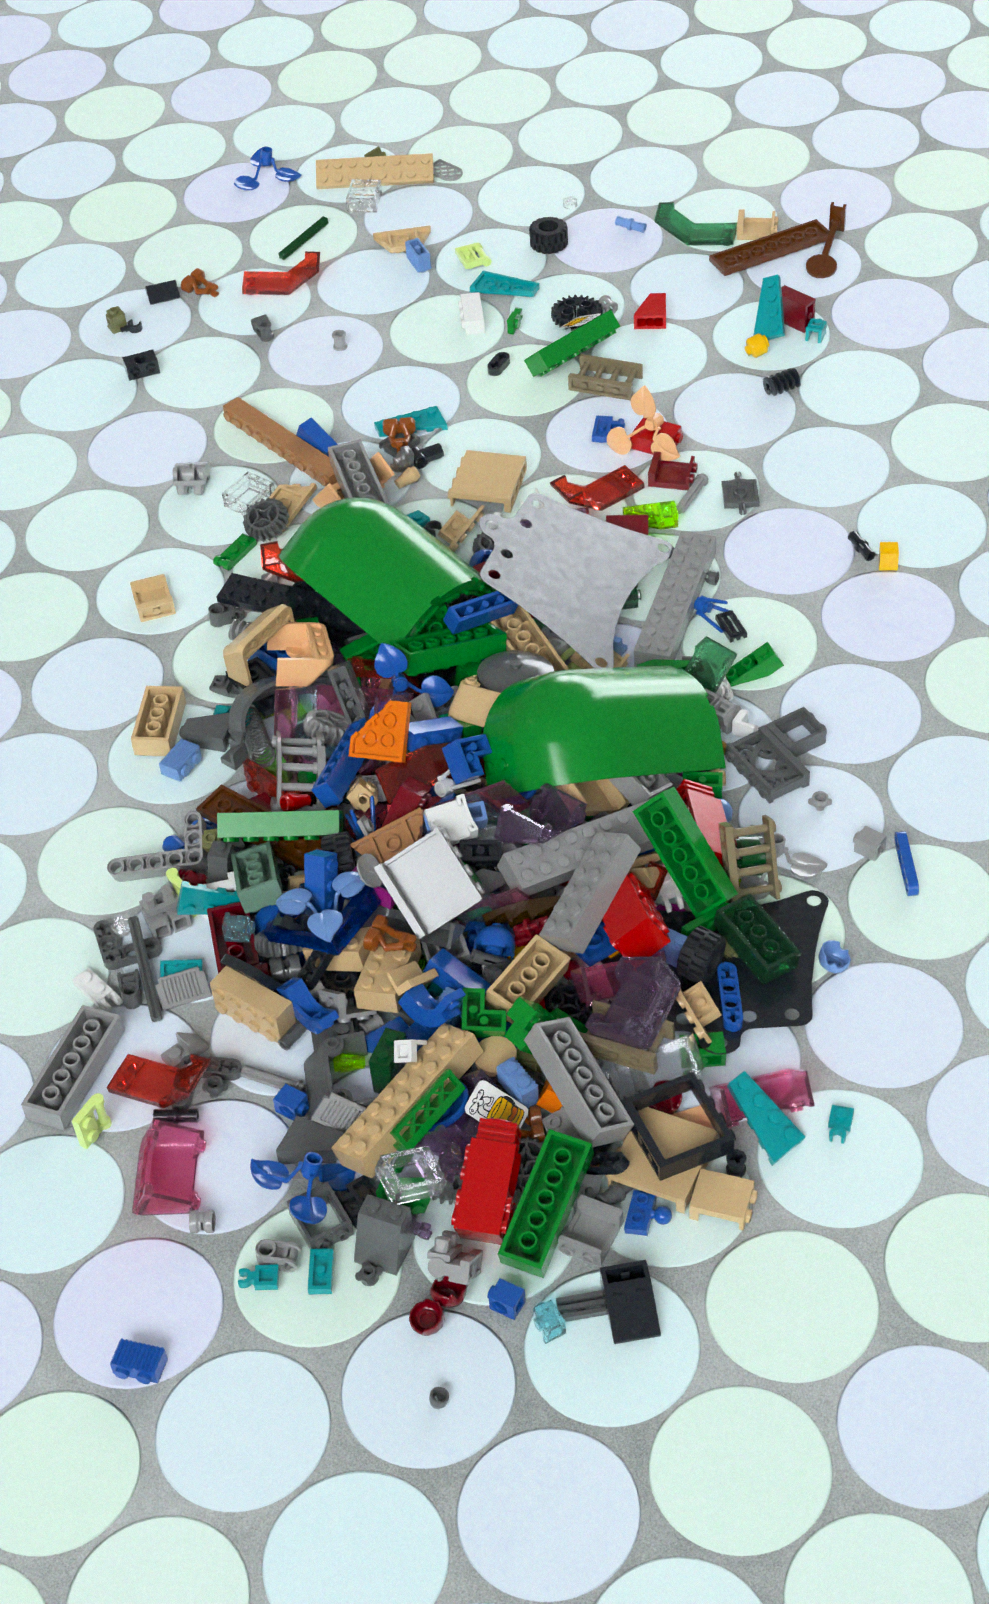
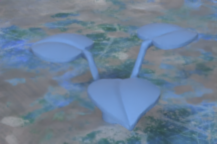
M348 871L339 874L332 882L333 889L337 891L334 898V910L325 909L321 913H318L312 903L309 902L312 899L311 892L302 888L285 892L276 900L275 904L282 913L290 916L302 913L306 906H308L314 913L307 921L308 928L317 937L331 942L334 934L343 923V916L337 911L339 895L341 894L345 898L352 897L359 893L366 884L361 880L358 872Z

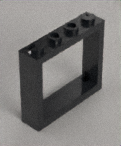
M694 1072L620 1100L634 1123L631 1132L660 1181L734 1152L735 1133L732 1129H728L724 1115L721 1112L718 1113L715 1108L714 1099L711 1095H707L704 1083L701 1079H697ZM691 1090L720 1138L665 1159L637 1111Z

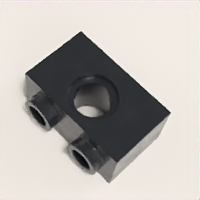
M153 349L122 357L129 381L160 373L158 360Z
M460 840V852L462 854L460 859L470 864L471 867H498L497 865L502 857V840Z

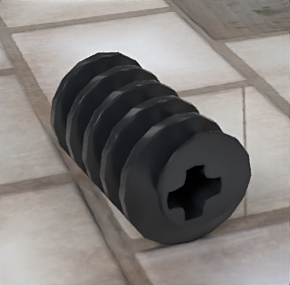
M788 368L763 379L765 392L768 395L772 393L773 396H776L777 392L782 394L783 390L787 392L789 388L793 390L795 386H801L800 376L795 368Z

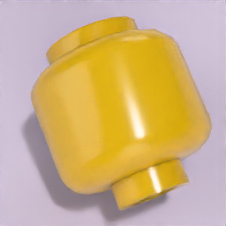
M757 333L746 339L744 349L748 356L752 355L754 358H757L768 352L770 344L765 335Z

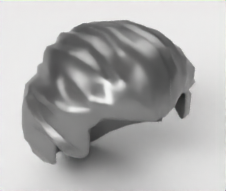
M409 446L400 447L401 451H398L396 457L393 458V464H390L392 471L402 473L408 467H412L414 453Z

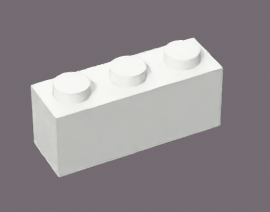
M479 292L460 294L461 301H458L462 329H465L466 335L485 333Z

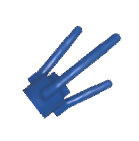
M703 595L697 597L694 602V609L697 610L696 615L701 616L716 630L723 633V629L706 616L705 613H710L712 608L721 612L730 611L713 604H728V602L708 598Z
M371 796V821L374 825V831H376L374 796ZM350 809L349 812L352 820L348 813L345 814V817L356 839L359 840L365 836L357 823L358 820L354 811Z

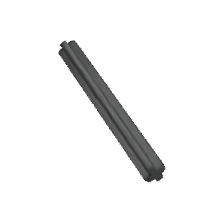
M137 916L129 917V929L151 1021H161L163 1017L139 918Z

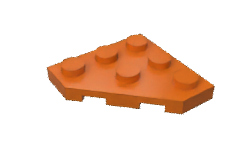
M390 700L378 714L376 713L365 723L362 729L358 732L356 731L351 736L349 757L405 763L412 703Z

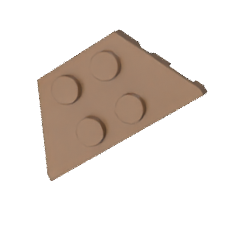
M419 807L350 845L361 855L371 854L378 860L379 864L384 863L422 838L424 812Z

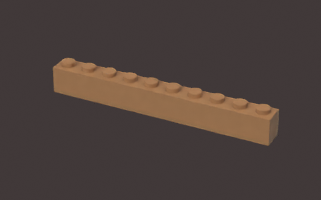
M239 397L223 405V416L226 421L244 431L248 436L256 439L257 442L275 452L279 457L296 466L300 471L318 481L322 486L326 487L329 483L334 485L338 482L327 455Z

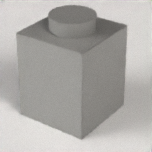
M864 826L860 832L858 831L854 835V852L875 862L885 850L887 835Z

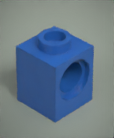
M285 1084L273 1098L275 1112L292 1121L295 1120L296 1116H305L309 1110L307 1094L288 1084Z
M499 1278L496 1285L490 1287L487 1294L490 1309L513 1320L516 1319L526 1302L525 1289Z

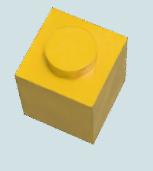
M880 542L879 570H898V542Z

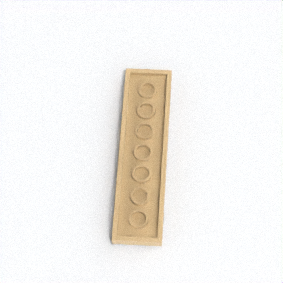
M433 153L316 160L317 189L434 183Z

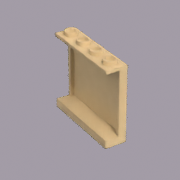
M466 450L464 457H461L460 467H457L456 477L452 480V487L448 490V499H450L451 506H454L456 498L503 503L504 512L511 513L527 471L526 456Z
M609 779L555 787L574 816H595L603 811L612 814L625 809L630 804Z
M649 1107L641 1109L638 1113L665 1159L718 1139V1133L715 1129ZM630 1130L623 1139L622 1147H618L616 1150L623 1152L630 1161L629 1167L620 1174L605 1175L608 1177V1187L610 1184L618 1182L676 1203V1211L685 1214L692 1199L700 1169L706 1170L709 1162L660 1181Z

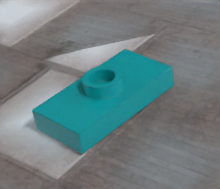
M202 959L160 961V978L197 966L199 971H203Z

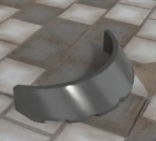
M276 676L250 684L238 694L231 706L228 723L229 733L238 745L243 744L246 734L245 721L250 705L291 686H276ZM314 681L308 687H300L307 694H321L330 705L335 703L337 695L334 688L324 683Z
M348 899L344 901L342 910L343 925L358 928L371 927L376 916L380 914L388 917L390 927L415 935L400 910H390L386 907ZM448 922L419 940L451 949L463 932L465 925Z

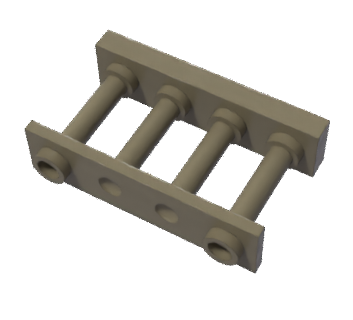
M585 354L579 355L581 370L578 374H569L568 390L631 401L633 396L632 382L634 378L643 379V364ZM587 370L595 371L594 377L586 376ZM603 373L612 374L610 379L601 378ZM618 376L627 377L625 382L616 381Z
M762 815L763 824L735 829L728 822L719 823L723 869L738 892L737 896L727 901L733 907L741 906L740 899L743 897L770 892L773 898L776 900L780 899L782 885L780 880H778L774 838L776 824L767 815ZM764 832L765 844L739 849L735 847L734 840L737 837ZM766 853L767 864L741 869L737 867L736 860L739 857ZM768 873L769 884L742 889L739 887L738 880L743 876Z
M593 1000L592 1008L595 1019L586 1033L579 1032L593 1057L655 1075L658 1070L657 1054L655 1053L663 1038L675 1039L674 1022ZM603 1020L615 1023L606 1039L595 1036ZM623 1026L635 1029L626 1045L615 1042ZM643 1032L655 1035L647 1050L635 1048Z

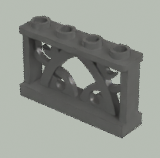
M766 725L759 727L758 731L726 744L725 757L727 761L736 767L738 773L742 774L750 786H753L769 804L799 787L805 788L809 786L810 771ZM758 756L768 760L775 759L777 761L775 772L756 768ZM776 780H779L781 784L774 787Z

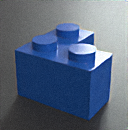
M486 734L457 739L442 748L455 785L475 780L484 775L479 760L492 753Z

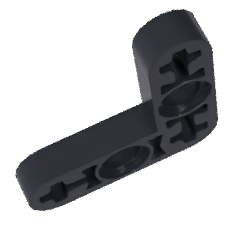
M307 928L302 935L315 948L297 978H302L308 990L311 991L316 987L338 951L339 940L336 936H333L331 942L326 944L324 943L325 940L319 937L315 939V934ZM320 957V964L316 968V960Z
M229 954L224 955L220 962L221 964L279 994L277 988L282 984L256 967Z
M611 1143L593 1147L594 1155L586 1174L617 1175L629 1167L630 1161L623 1152H606Z

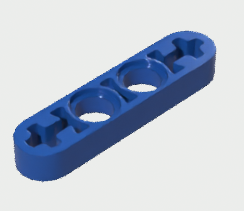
M906 831L895 832V847L907 896L919 895V884Z
M723 962L717 968L722 1021L726 1030L737 1032L741 1030L743 1025L737 969L734 964ZM725 972H728L729 978H726ZM725 986H731L734 988V990L726 991L723 988ZM727 1002H733L736 1004V1006L728 1007L725 1004ZM732 1015H734L735 1022H732L730 1019Z

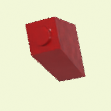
M650 293L634 313V329H666V293Z

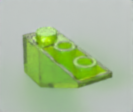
M675 501L622 507L623 515H648L650 528L662 530L678 527V511Z

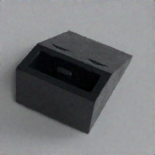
M640 1260L600 1267V1283L613 1343L619 1344L660 1337L661 1331L647 1261Z

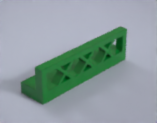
M446 1069L390 1132L396 1140L393 1146L398 1152L410 1153L466 1089L450 1069ZM449 1078L451 1082H448L444 1087V1081ZM433 1094H438L430 1103V1097ZM419 1110H424L415 1120L416 1113ZM404 1126H410L402 1136L399 1134Z

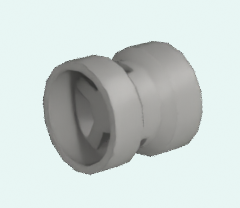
M198 1210L190 1211V1233H198L199 1231H205L206 1233L215 1232L216 1216L214 1210H206L205 1212H199Z

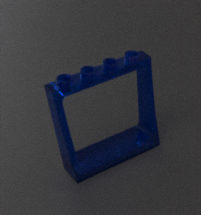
M301 883L299 888L305 889V883ZM367 885L359 893L349 897L352 899L341 911L343 923L334 934L331 942L317 937L312 932L284 930L273 926L275 918L286 915L278 910L277 916L267 923L266 929L263 932L269 942L314 949L337 956L340 955L381 904V901L374 888Z

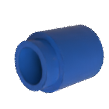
M171 835L164 839L162 849L164 851L185 849V842L177 835Z

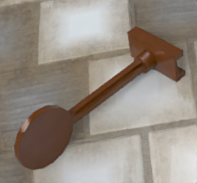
M831 202L829 216L830 231L822 254L810 257L806 262V271L812 277L827 278L832 276L837 270V262L833 257L829 256V252L836 231L844 232L847 204H843V207L834 206V202Z

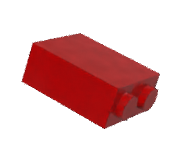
M643 417L633 432L644 426L647 418ZM664 421L660 426L661 429L658 431V434H668L677 446L683 439L682 426ZM645 428L630 437L631 449L653 455L651 445L654 443L652 438L655 430L651 431Z

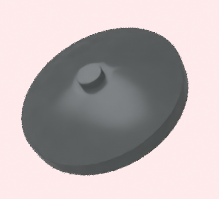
M520 650L504 651L493 654L481 662L477 670V681L480 683V688L502 693L507 687L517 681L553 672L554 668L546 658L536 653Z

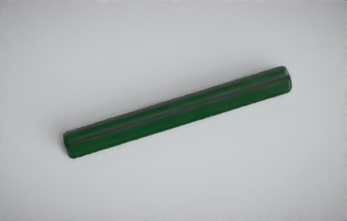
M322 216L282 249L278 253L279 258L285 260L325 227L328 224V218Z

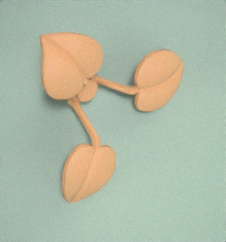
M644 385L632 396L631 407L637 415H643L644 418H647L645 425L629 435L626 434L624 428L615 427L607 435V444L614 452L621 455L627 454L632 448L629 438L647 428L651 431L655 430L652 438L654 443L651 445L652 453L654 454V451L661 452V460L663 461L675 460L681 455L673 439L668 434H658V431L661 429L660 426L664 423V418L660 413H656L654 399L646 385Z

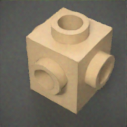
M359 777L347 791L346 798L351 801V805L354 808L366 812L370 808L371 796H374V804H377L379 791L372 782H366Z

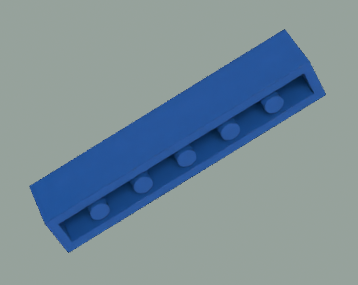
M365 717L349 724L311 789L325 808L331 805L337 806L343 801L344 794L350 788L349 785L356 778L357 771L362 767L361 764L365 758L349 757L351 736L365 726L367 722Z

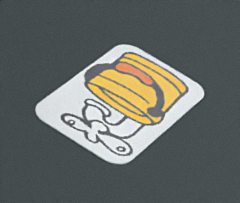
M600 314L579 316L560 328L581 326Z
M484 1080L478 1082L465 1105V1112L478 1121L480 1118H498L517 1123L519 1128H521L528 1115L526 1106Z

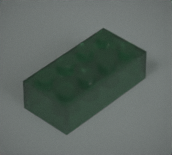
M751 894L716 910L713 926L725 937L727 943L763 985L797 968L801 956L800 950Z

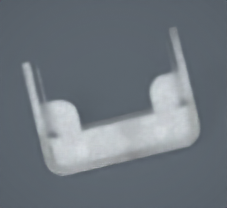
M687 1034L658 1047L655 1053L657 1054L658 1070L655 1075L619 1064L609 1068L604 1074L619 1100L650 1089L658 1081H671L694 1072L696 1077L700 1076L704 1065L694 1034Z

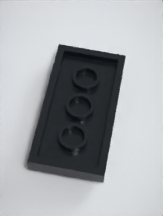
M258 657L247 661L252 683L267 677L276 676ZM225 671L226 677L240 692L247 687L228 677V673ZM286 688L252 704L264 717H267L296 703L297 696L289 688Z

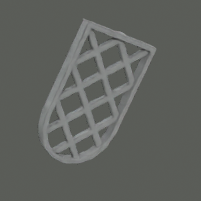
M438 159L433 163V171L440 170V172H434V176L445 181H455L463 175L461 168L442 159Z

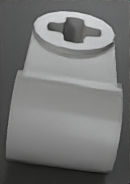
M270 1239L260 1240L256 1244L255 1251L258 1265L279 1264L281 1271L295 1272L298 1265L296 1261L302 1250L299 1244L291 1241L284 1242Z

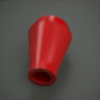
M285 793L280 797L279 803L283 811H295L304 806H309L311 799L308 794Z

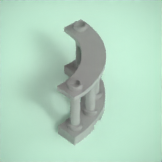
M276 730V736L272 735V747H276L277 767L276 803L272 804V812L283 811L279 803L281 791L312 792L311 789L315 782L313 784L282 783V771L313 772V774H316L317 781L326 765L323 732H315V737L311 739L281 738V732ZM282 746H309V747H282ZM282 754L312 755V757L316 758V762H313V764L282 763ZM316 797V804L304 806L295 811L325 810V807Z

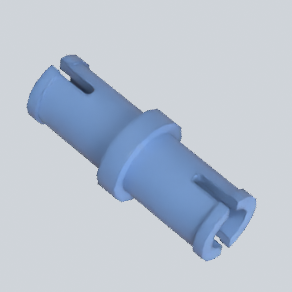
M618 215L615 219V225L625 227L630 231L635 230L644 233L647 227L646 223L635 221L633 218L628 219Z

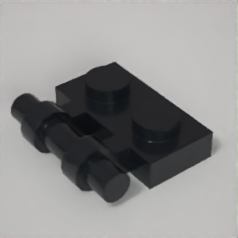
M365 1175L346 1184L348 1193L343 1195L340 1191L335 1192L352 1225L356 1229L358 1212L366 1196L377 1197V1189ZM354 1201L359 1206L355 1209L350 1206V1203Z

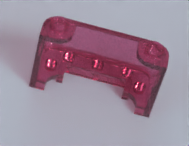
M156 1119L151 1121L139 1148L132 1214L141 1216L190 1214L191 1210L199 1209L201 1197L198 1196L197 1191H194L197 1158L200 1153H204L206 1148L204 1130Z

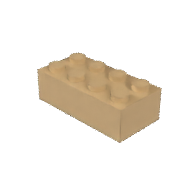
M146 686L131 736L134 755L166 756L175 746L186 706L183 687Z
M387 933L383 937L387 944L399 941ZM417 937L415 942L417 948L414 952L407 950L385 952L381 944L375 952L370 951L354 988L357 1009L399 1013L401 1006L398 1001L403 995H397L387 977V973L410 962H419L422 951L420 940Z
M536 934L486 991L485 1005L491 1010H504L507 1013L518 997L539 1004L567 972L571 958ZM506 1014V1020L513 1024L514 1021Z
M225 966L210 982L215 1008L219 1013L232 1017L235 1022L248 1026L250 1030L264 1035L271 1042L275 1041L278 1043V1040L296 1023L293 1004L290 1000L228 966Z

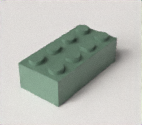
M270 841L231 854L236 891L245 914L257 912L269 905H276V900L284 893L278 862Z

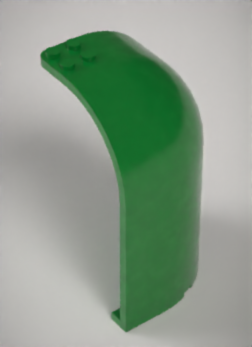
M345 498L324 505L300 525L278 554V557L293 572L378 643L390 644L391 640L418 635L427 622L440 610L439 606L441 604L452 602L459 598L462 593L480 597L497 591L481 579L480 572L417 522L397 508L370 498Z
M667 665L568 669L548 672L517 681L507 687L497 697L486 718L483 734H486L492 750L491 754L483 758L487 791L491 797L499 798L538 789L597 780L725 769L721 732L715 708L713 705H710L707 699L708 694L697 679L683 669Z

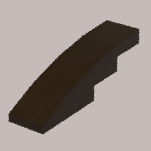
M561 896L523 900L502 906L483 914L485 926H490L493 923L503 924L507 922L511 929L513 926L523 923V920L527 918L532 921L545 916L549 917Z

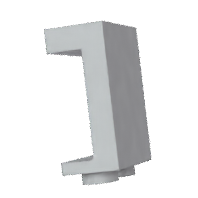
M581 1194L577 1201L578 1209L566 1232L558 1237V1249L567 1256H575L588 1264L602 1266L624 1223L623 1210Z

